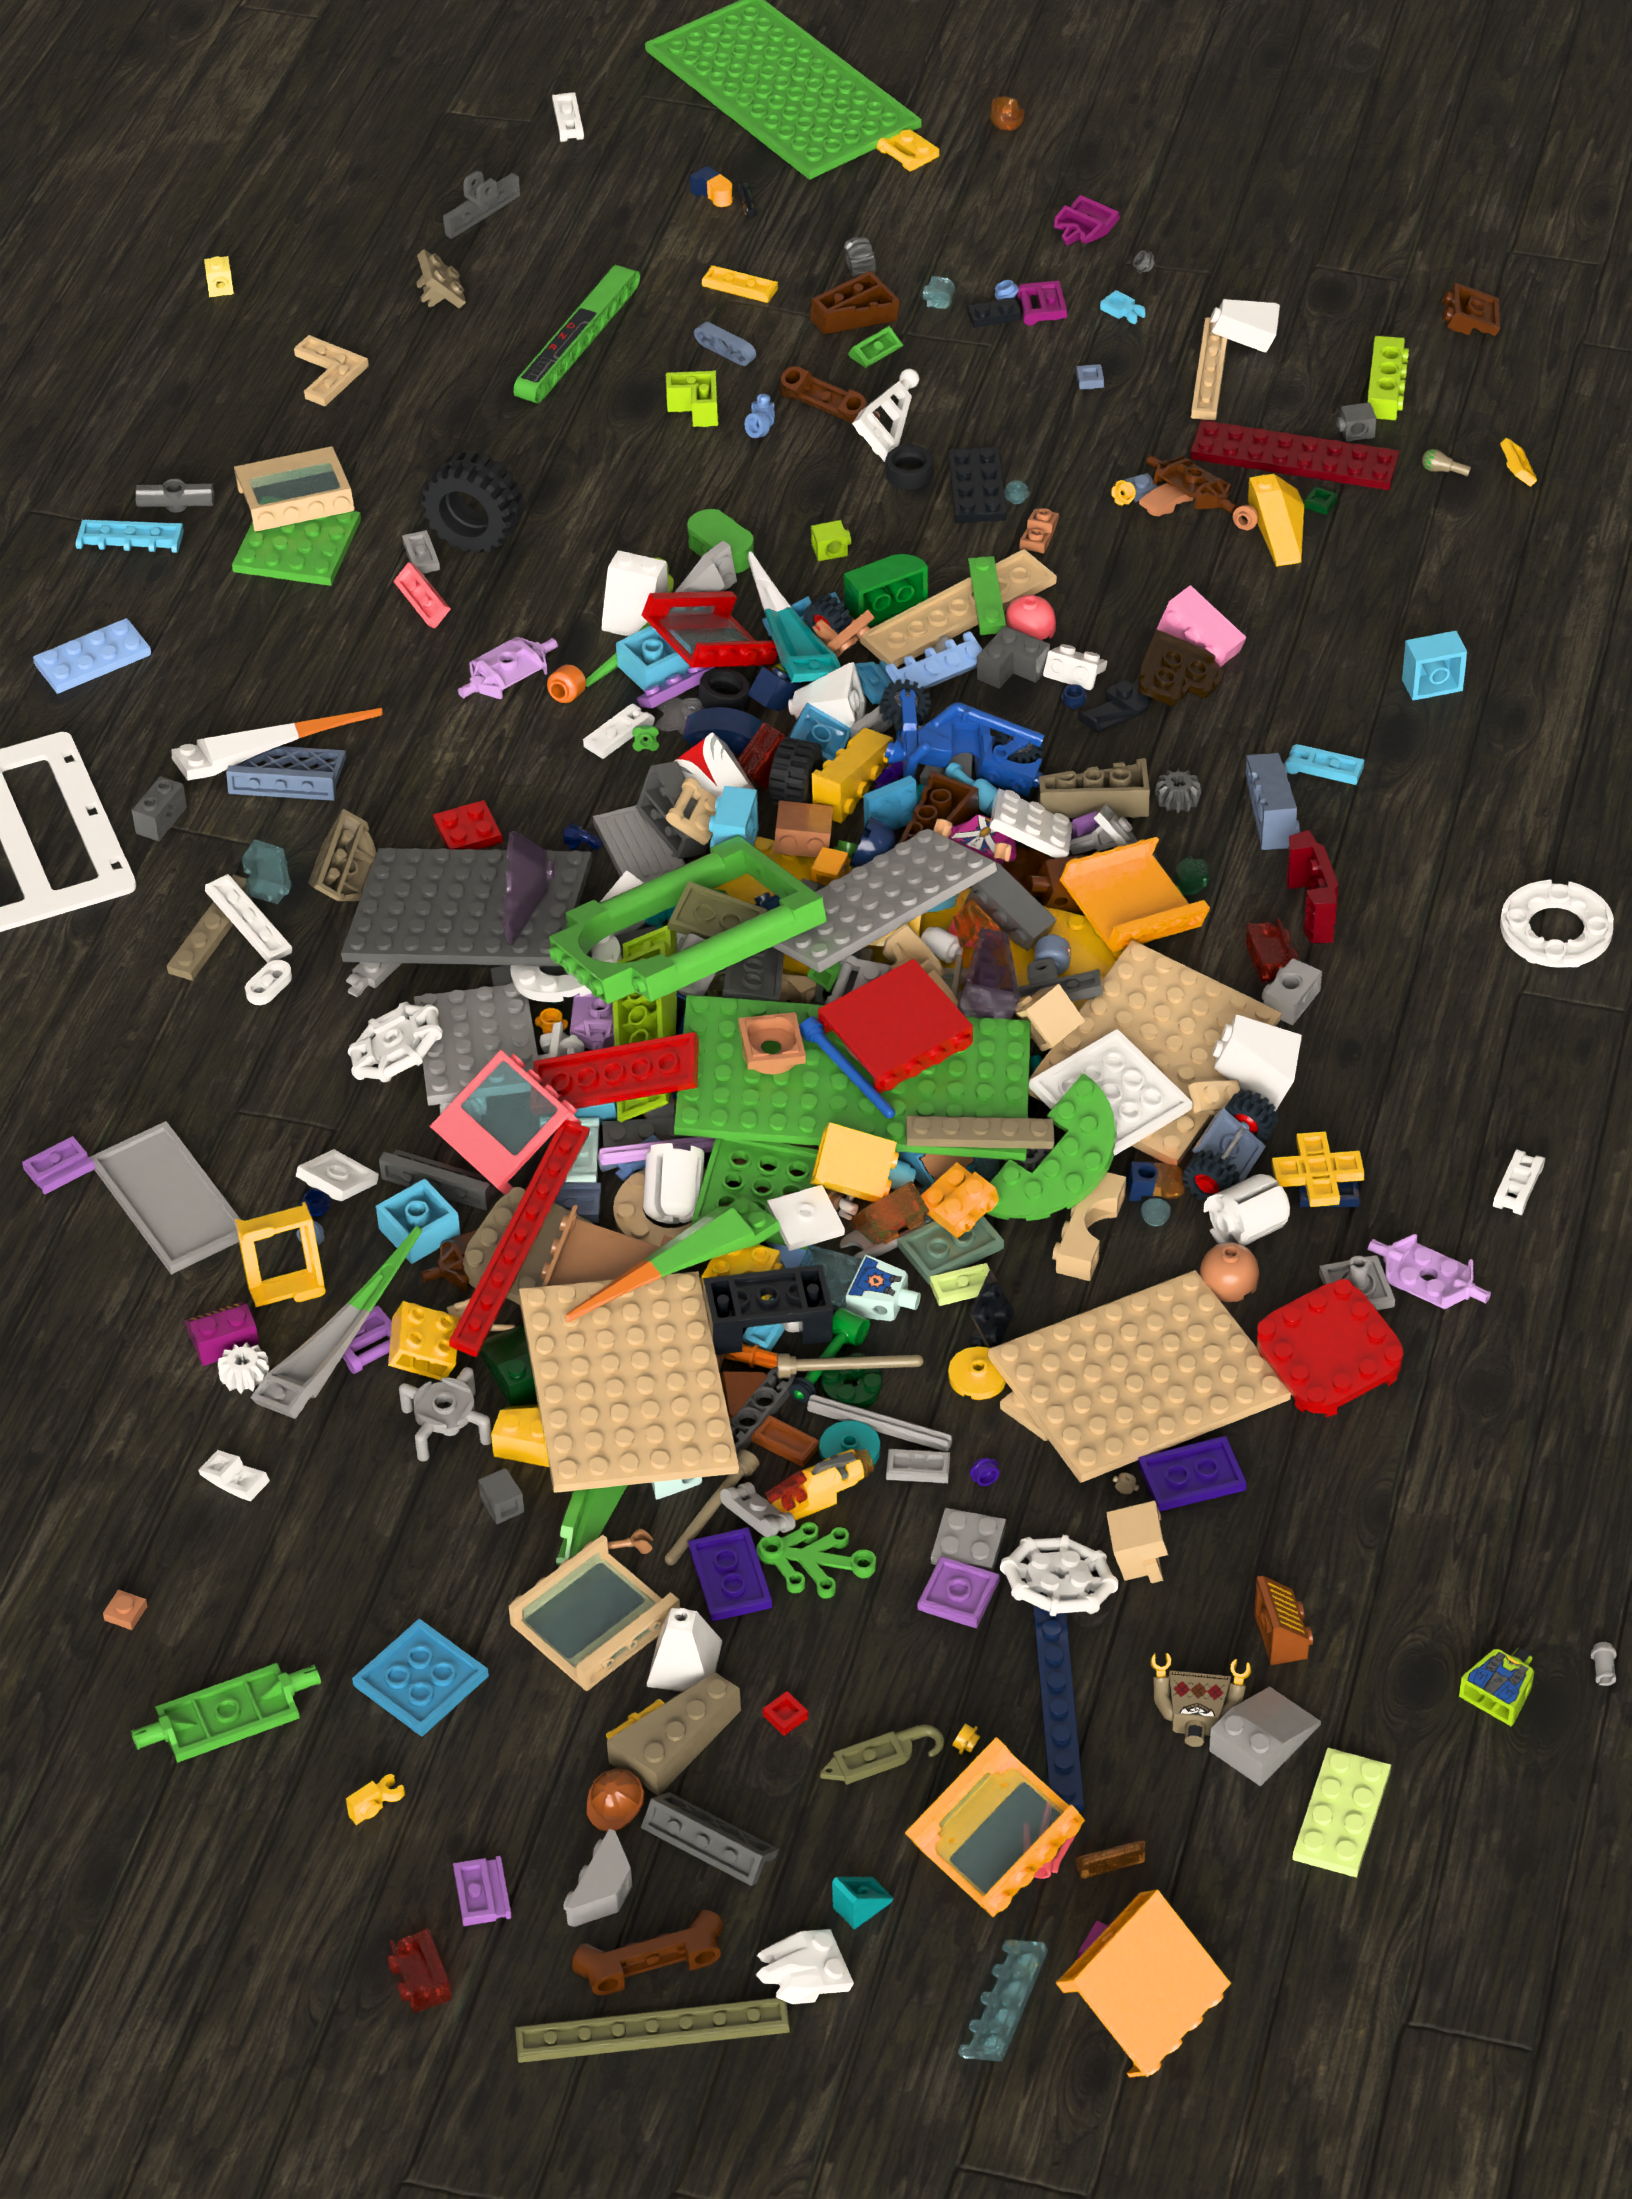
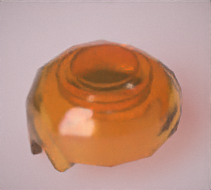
M997 97L992 100L989 117L993 125L999 129L1012 131L1022 126L1024 122V109L1020 111L1018 101L1013 98Z

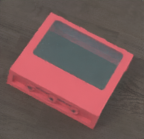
M500 1050L430 1127L505 1195L513 1188L508 1181L567 1118L580 1125L582 1123L574 1116L577 1110L567 1100L564 1099L560 1103L557 1100L560 1095L548 1084L543 1088L540 1085L543 1080L532 1069L525 1072L523 1068L526 1064L514 1053L509 1057Z

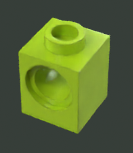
M841 520L811 526V544L818 562L848 556V545H851V536L849 530L844 529Z

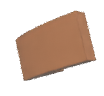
M1165 483L1143 496L1139 504L1146 508L1149 514L1161 516L1173 513L1176 504L1192 501L1194 498L1187 496L1179 488Z
M1045 508L1034 509L1028 518L1027 529L1020 539L1019 549L1044 554L1055 531L1059 513L1051 512Z

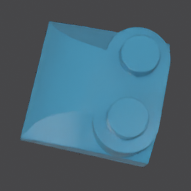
M806 703L788 737L820 744L824 763L828 759L833 761L836 752L840 748L844 749L851 735V728L813 705Z

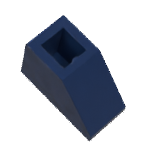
M762 667L748 695L763 706L780 712L788 706L789 699H793L794 692L804 687L801 682H791L789 675L777 667H774L773 670Z

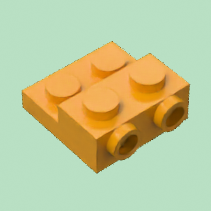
M956 1162L919 1196L915 1202L918 1208L958 1239L965 1232L970 1231L985 1213L994 1209L999 1201L996 1187L978 1173L974 1172L972 1174Z

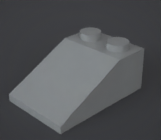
M1268 1687L1232 1707L1211 1728L1209 1751L1259 1786H1262L1321 1725V1721L1273 1688Z

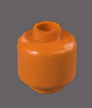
M568 664L560 666L549 676L547 681V689L550 695L560 703L574 701L586 687V678L583 672L574 665Z

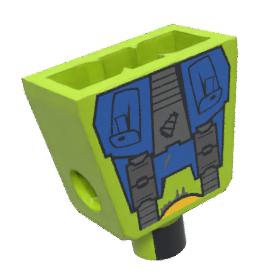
M1517 1648L1511 1656L1499 1649L1492 1650L1462 1676L1459 1697L1512 1726L1532 1688L1534 1670L1528 1666L1532 1662V1656L1522 1648Z

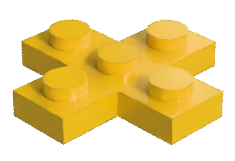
M1326 1131L1297 1134L1296 1144L1299 1156L1272 1158L1274 1179L1278 1181L1279 1186L1305 1185L1310 1207L1339 1205L1340 1194L1337 1182L1364 1180V1168L1360 1151L1330 1153Z

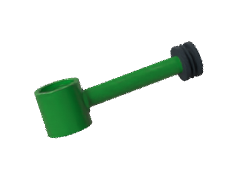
M843 1307L839 1308L833 1316L832 1336L834 1338L819 1358H834L844 1344L849 1343L855 1347L860 1346L868 1334L870 1320ZM823 1370L808 1371L804 1378L797 1377L788 1388L790 1395L801 1403H808L811 1395L815 1394L813 1385L821 1376Z

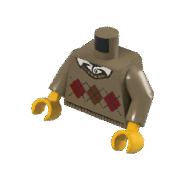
M1166 1653V1665L1159 1667L1155 1663L1156 1656L1154 1654L1151 1658V1666L1156 1670V1676L1153 1677L1154 1702L1164 1719L1171 1721L1172 1730L1175 1733L1185 1734V1743L1192 1747L1202 1746L1205 1736H1210L1211 1728L1232 1707L1243 1702L1246 1688L1243 1681L1251 1673L1250 1664L1247 1662L1246 1671L1243 1674H1238L1235 1671L1237 1659L1232 1662L1231 1672L1235 1676L1234 1682H1231V1676L1170 1671L1169 1676H1166V1669L1171 1664L1170 1655Z

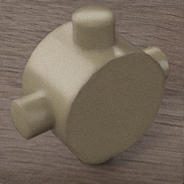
M1121 1473L1118 1477H1113L1112 1481L1116 1483L1115 1488L1120 1493L1131 1494L1133 1490L1138 1491L1139 1485H1136V1478L1133 1475Z

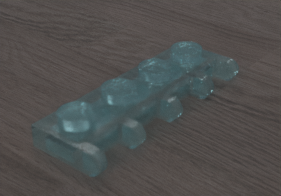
M1004 1941L1002 1949L1008 1953L1004 1965L995 1964L992 1969V1974L998 1977L992 1992L982 1993L980 2001L987 2006L981 2020H971L968 2028L975 2034L970 2045H960L958 2054L961 2057L1003 2061L1048 1950L1043 1942Z

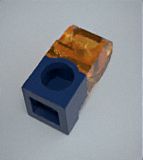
M1131 1162L1127 1179L1129 1201H1141V1196H1161L1165 1199L1180 1197L1185 1191L1184 1180L1182 1179L1183 1170L1177 1165L1166 1163Z

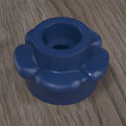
M1072 684L1065 687L1061 700L1065 706L1076 709L1086 703L1087 694L1082 686Z

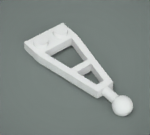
M913 369L902 371L899 378L900 381L892 385L862 409L853 422L857 432L871 445L872 450L884 462L888 452L899 445L912 397L908 390L914 388L919 382V375ZM895 395L898 398V405L890 398L891 396ZM879 406L893 420L890 433L872 413Z

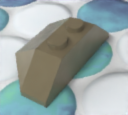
M345 809L340 812L321 846L308 884L336 901H360L377 854L373 840L368 833L369 827L366 821Z

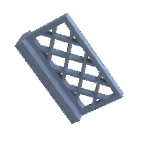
M275 747L239 764L228 766L226 771L228 794L334 801L336 785L346 759V750ZM275 756H283V757L278 758V759H276V760H274V759L272 758V757H275ZM302 757L309 758L302 762L299 760ZM328 759H336L329 763L325 762ZM262 761L267 762L266 764L261 765V766H258V765H257L258 763H260V762H262ZM290 762L293 764L287 768L283 767V765ZM316 764H318V765L320 766V767H317V768H315V769H313V770H311V769L309 768V767H311V766H313V765H316Z

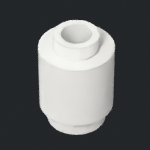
M928 927L921 936V939L935 956L946 963H952L954 960L956 961L957 956L962 955L963 946L961 938L939 927Z

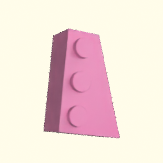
M1191 585L1169 601L1157 627V630L1216 656L1215 661L1220 667L1240 652L1247 638Z

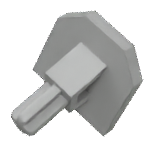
M1105 803L1094 816L1099 826L1090 834L1071 839L1070 851L1073 855L1097 849L1098 852L1115 846L1133 844L1137 842V839L1131 832L1133 829L1131 824L1124 817L1119 818Z

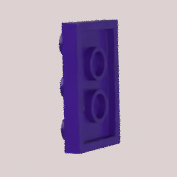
M1226 1436L1138 1457V1467L1152 1500L1156 1501L1159 1512L1246 1491L1247 1482Z
M749 1527L688 1541V1549L711 1622L772 1608V1599Z

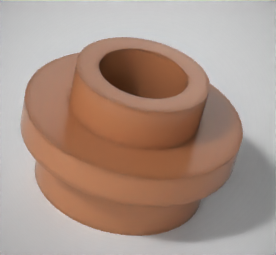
M1241 505L1234 511L1233 521L1238 528L1251 530L1258 522V513L1250 505ZM1242 516H1245L1248 521L1244 520Z

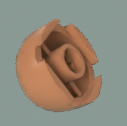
M1225 1242L1215 1245L1204 1255L1199 1275L1220 1301H1241L1244 1299V1295L1249 1294L1251 1291L1253 1294L1256 1291L1259 1283L1258 1262L1247 1247L1234 1242Z

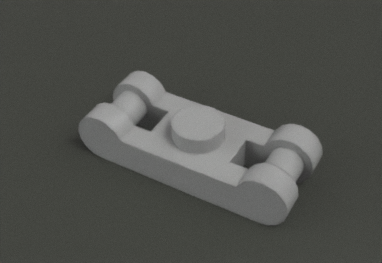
M746 1482L739 1484L737 1488L728 1487L721 1490L720 1498L722 1503L763 1536L771 1537L778 1534V1531L788 1532L795 1528L793 1515L789 1512L782 1513L765 1498L758 1495L752 1483Z

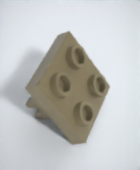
M423 249L417 255L423 275L416 284L418 288L425 285L421 301L426 302L429 300L427 302L428 307H432L443 299H447L460 309L466 301L463 294L464 289L459 281L460 275L458 271L452 266H446L436 254H430Z

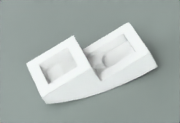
M219 1450L198 1470L200 1475L211 1483L248 1501H252L270 1481L266 1472L244 1466L239 1456Z

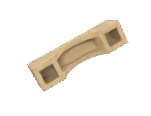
M1107 1172L1093 1192L1071 1208L1070 1216L1072 1218L1070 1222L1065 1221L1061 1235L1063 1239L1061 1243L1057 1242L1053 1250L1052 1259L1056 1260V1273L1087 1281L1091 1280L1099 1261L1100 1240L1092 1236L1087 1229L1096 1221L1117 1217L1125 1198L1126 1177Z

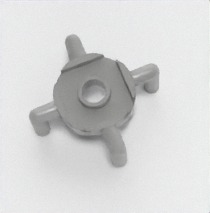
M465 1367L456 1379L441 1378L442 1382L432 1384V1381L420 1388L407 1383L399 1386L402 1411L410 1413L414 1409L416 1422L421 1425V1428L415 1435L417 1458L419 1461H427L430 1457L427 1439L432 1432L453 1436L469 1422L478 1425L480 1442L483 1445L492 1443L490 1418L475 1411L473 1396L476 1394L474 1372L470 1367ZM445 1402H449L452 1404L450 1407L444 1409L437 1407L438 1404H443Z

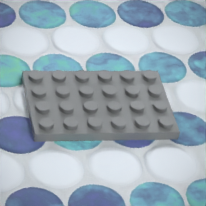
M514 983L414 996L415 1005L425 1006L431 1004L438 1009L439 1027L443 1030L441 1039L434 1042L422 1059L428 1106L452 1103L500 1050L509 1057L514 1053L526 1064L523 1068L525 1072L529 1069L533 1070V1062L538 1060L529 999L517 991ZM503 1062L467 1101L531 1093L532 1086L506 1062Z

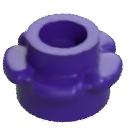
M989 1458L976 1460L970 1470L972 1480L980 1486L993 1484L1000 1474L998 1462L995 1459L990 1460Z

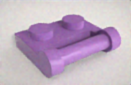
M378 1305L372 1309L342 1356L353 1374L363 1370L362 1367L389 1353L392 1322ZM388 1336L389 1339L356 1356V1351Z

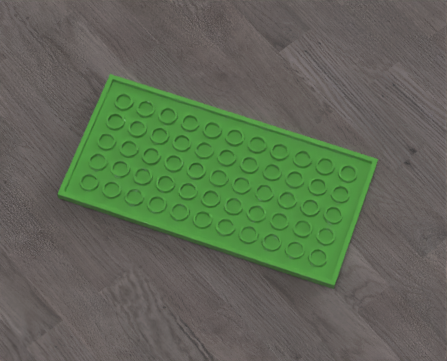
M739 0L645 43V51L809 180L876 149L877 143L881 138L889 139L903 130L911 129L914 131L921 127V119L765 0Z
M687 995L683 1034L695 1032L699 1037L698 1088L677 1092L674 1135L819 1146L823 1130L830 1122L897 1142L896 1152L1026 1161L1027 1148L906 1146V1116L1028 1118L1030 1020L965 1016L973 1025V1044L964 1051H958L947 1057L942 1063L934 1064L923 1070L916 1077H910L897 1084L892 1090L880 1093L895 1110L893 1118H886L817 1043L806 1041L803 1037L802 1042L806 1055L805 1064H797L790 1070L780 1074H764L754 1069H747V1064L742 1056L738 1018L796 1012L798 1025L800 1026L809 1017L815 1016L818 1019V1009L825 1005ZM833 1030L824 1034L874 1087L872 1075L848 1053L843 1041ZM766 1041L762 1044L761 1048L765 1053L776 1054L781 1050V1045L776 1041Z

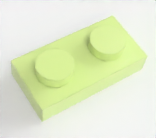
M987 1263L931 1276L930 1286L938 1305L942 1306L978 1297L990 1271Z

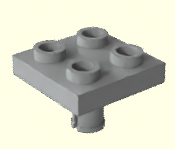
M1377 1255L1369 1257L1354 1256L1347 1261L1320 1266L1319 1275L1323 1285L1340 1279H1347L1353 1286H1356L1365 1294L1376 1310L1395 1306L1394 1295Z

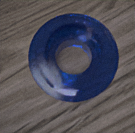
M320 1189L308 1190L301 1200V1206L305 1202L311 1216L322 1215L330 1208L328 1195Z

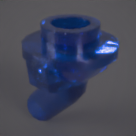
M569 822L568 828H564V842L569 844L571 849H576L584 841L598 850L603 842L588 831L583 830L582 825Z

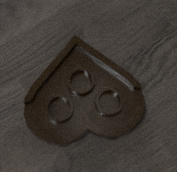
M1156 629L1138 673V690L1142 695L1164 702L1169 706H1175L1187 693L1206 698L1219 686L1223 678V667L1220 668L1219 664L1215 661L1216 656L1209 651Z

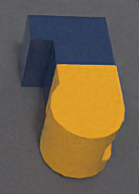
M706 166L690 175L692 194L697 197L703 194L718 207H727L732 204V183L714 169Z

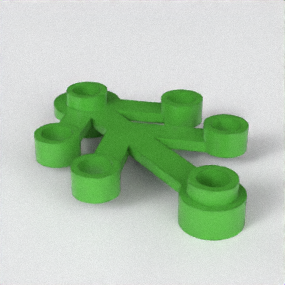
M807 1522L801 1525L800 1529L783 1538L777 1535L771 1537L764 1536L756 1547L759 1560L765 1564H774L785 1577L787 1590L791 1593H800L804 1590L805 1577L802 1573L796 1572L788 1560L798 1561L817 1584V1593L822 1598H831L835 1595L836 1583L833 1578L828 1577L819 1565L852 1570L857 1577L863 1579L869 1578L876 1571V1556L869 1550H858L852 1557L823 1553L832 1547L842 1549L848 1546L849 1532L842 1527L834 1528L829 1535L818 1540V1526L815 1523ZM811 1531L813 1534L807 1535L805 1532ZM838 1536L844 1537L841 1540L836 1539ZM802 1541L810 1544L802 1549L792 1548ZM792 1581H799L800 1583H798V1584H792L791 1582H792ZM823 1586H830L831 1588H829V1589H823L822 1587H823Z

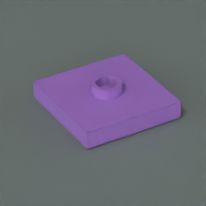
M940 1556L918 1601V1610L977 1629L999 1583V1574Z

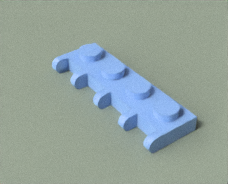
M968 631L963 634L964 643L956 645L953 639L946 640L945 647L947 650L936 654L934 649L929 647L924 651L927 658L916 662L912 656H907L904 658L906 667L897 669L893 663L886 665V671L894 684L899 679L904 684L905 679L910 680L909 684L913 685L915 681L919 683L917 688L923 686L927 689L977 668V655L983 649L973 634Z

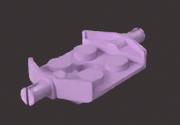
M515 637L470 661V683L458 688L459 695L464 699L474 692H479L480 694L502 699V690L540 669H543L546 675L547 664L545 655L558 648L556 640L551 638L540 644L539 642L535 643Z
M580 993L573 997L570 1035H576L584 1043L585 1048L591 1050L613 1047V1002L606 1004L592 993L580 997Z
M1416 1234L1395 1242L1392 1246H1387L1375 1239H1372L1368 1251L1383 1256L1385 1275L1389 1284L1434 1305L1447 1309L1464 1299L1468 1300L1470 1296L1486 1304L1491 1296L1490 1291L1484 1290L1473 1283L1472 1259L1469 1260L1468 1266L1416 1243ZM1424 1275H1431L1435 1277V1279L1427 1281L1422 1279L1421 1277Z

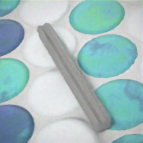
M815 1394L811 1395L808 1400L807 1410L815 1414L839 1421H860L869 1425L876 1432L944 1452H948L952 1445V1435Z

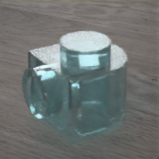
M931 276L929 285H925L923 290V300H927V307L939 309L949 307L954 295L955 286L947 278Z

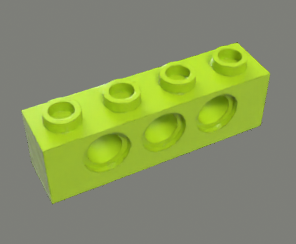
M1375 336L1367 403H1371L1376 419L1396 420L1397 410L1403 409L1404 379H1406L1407 364L1402 363H1408L1409 348H1404L1405 338Z

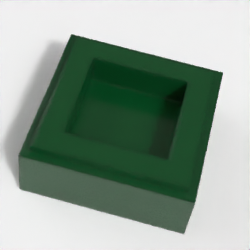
M1314 486L1304 500V508L1327 515L1337 502L1338 494Z

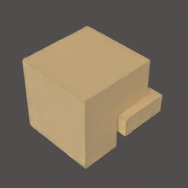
M1060 984L1040 989L1032 996L1028 995L1019 998L1009 1005L1019 1020L1031 1021L1030 1036L1041 1051L1050 1050L1085 1021Z
M1156 1501L1106 1512L1113 1552L1124 1581L1147 1575L1151 1583L1163 1581L1159 1557L1168 1555L1162 1536L1161 1515Z

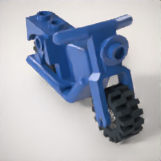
M901 679L896 680L895 684L891 682L888 688L884 689L879 705V713L882 714L883 721L888 719V726L896 725L897 734L895 743L889 742L884 756L889 758L888 764L903 761V778L911 775L915 779L914 774L918 763L947 768L950 760L957 754L971 753L975 756L976 779H986L993 785L1014 791L1024 797L1029 796L1032 786L1038 788L1039 776L1043 775L1038 770L1042 761L1040 758L1044 749L1042 742L1045 735L1038 733L1036 730H1031L1032 727L1029 725L1025 728L1022 723L1017 725L959 702L951 704L916 733L918 725L922 726L929 711L931 704L929 693H925L926 689L923 686L917 688L919 683L915 681L913 685L909 684L910 680L905 679L904 684H902ZM990 728L999 731L997 737L990 735Z

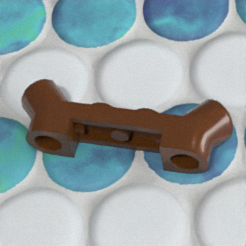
M793 366L787 368L782 373L779 391L784 398L789 400L795 398L852 424L859 412L869 405L862 394L851 389L847 392L814 378L809 371L803 368ZM874 410L872 413L880 420V413Z
M707 1909L698 1911L686 1930L672 1934L664 1933L654 1939L640 1943H629L623 1948L609 1952L584 1943L576 1949L571 1965L575 1974L589 1979L594 1994H612L625 1990V1977L685 1960L690 1971L713 1964L721 1956L717 1940L723 1932L724 1925L717 1913Z

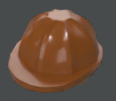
M614 1768L601 1773L594 1780L587 1799V1816L592 1825L601 1831L608 1832L609 1829L614 1831L621 1830L629 1824L638 1814L644 1802L645 1792L640 1779L629 1770Z

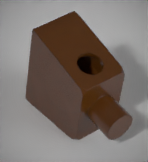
M1085 855L1046 860L1037 875L1028 876L1027 890L1029 892H1041L1046 908L1084 914L1060 882V878L1068 861L1074 858L1085 857Z

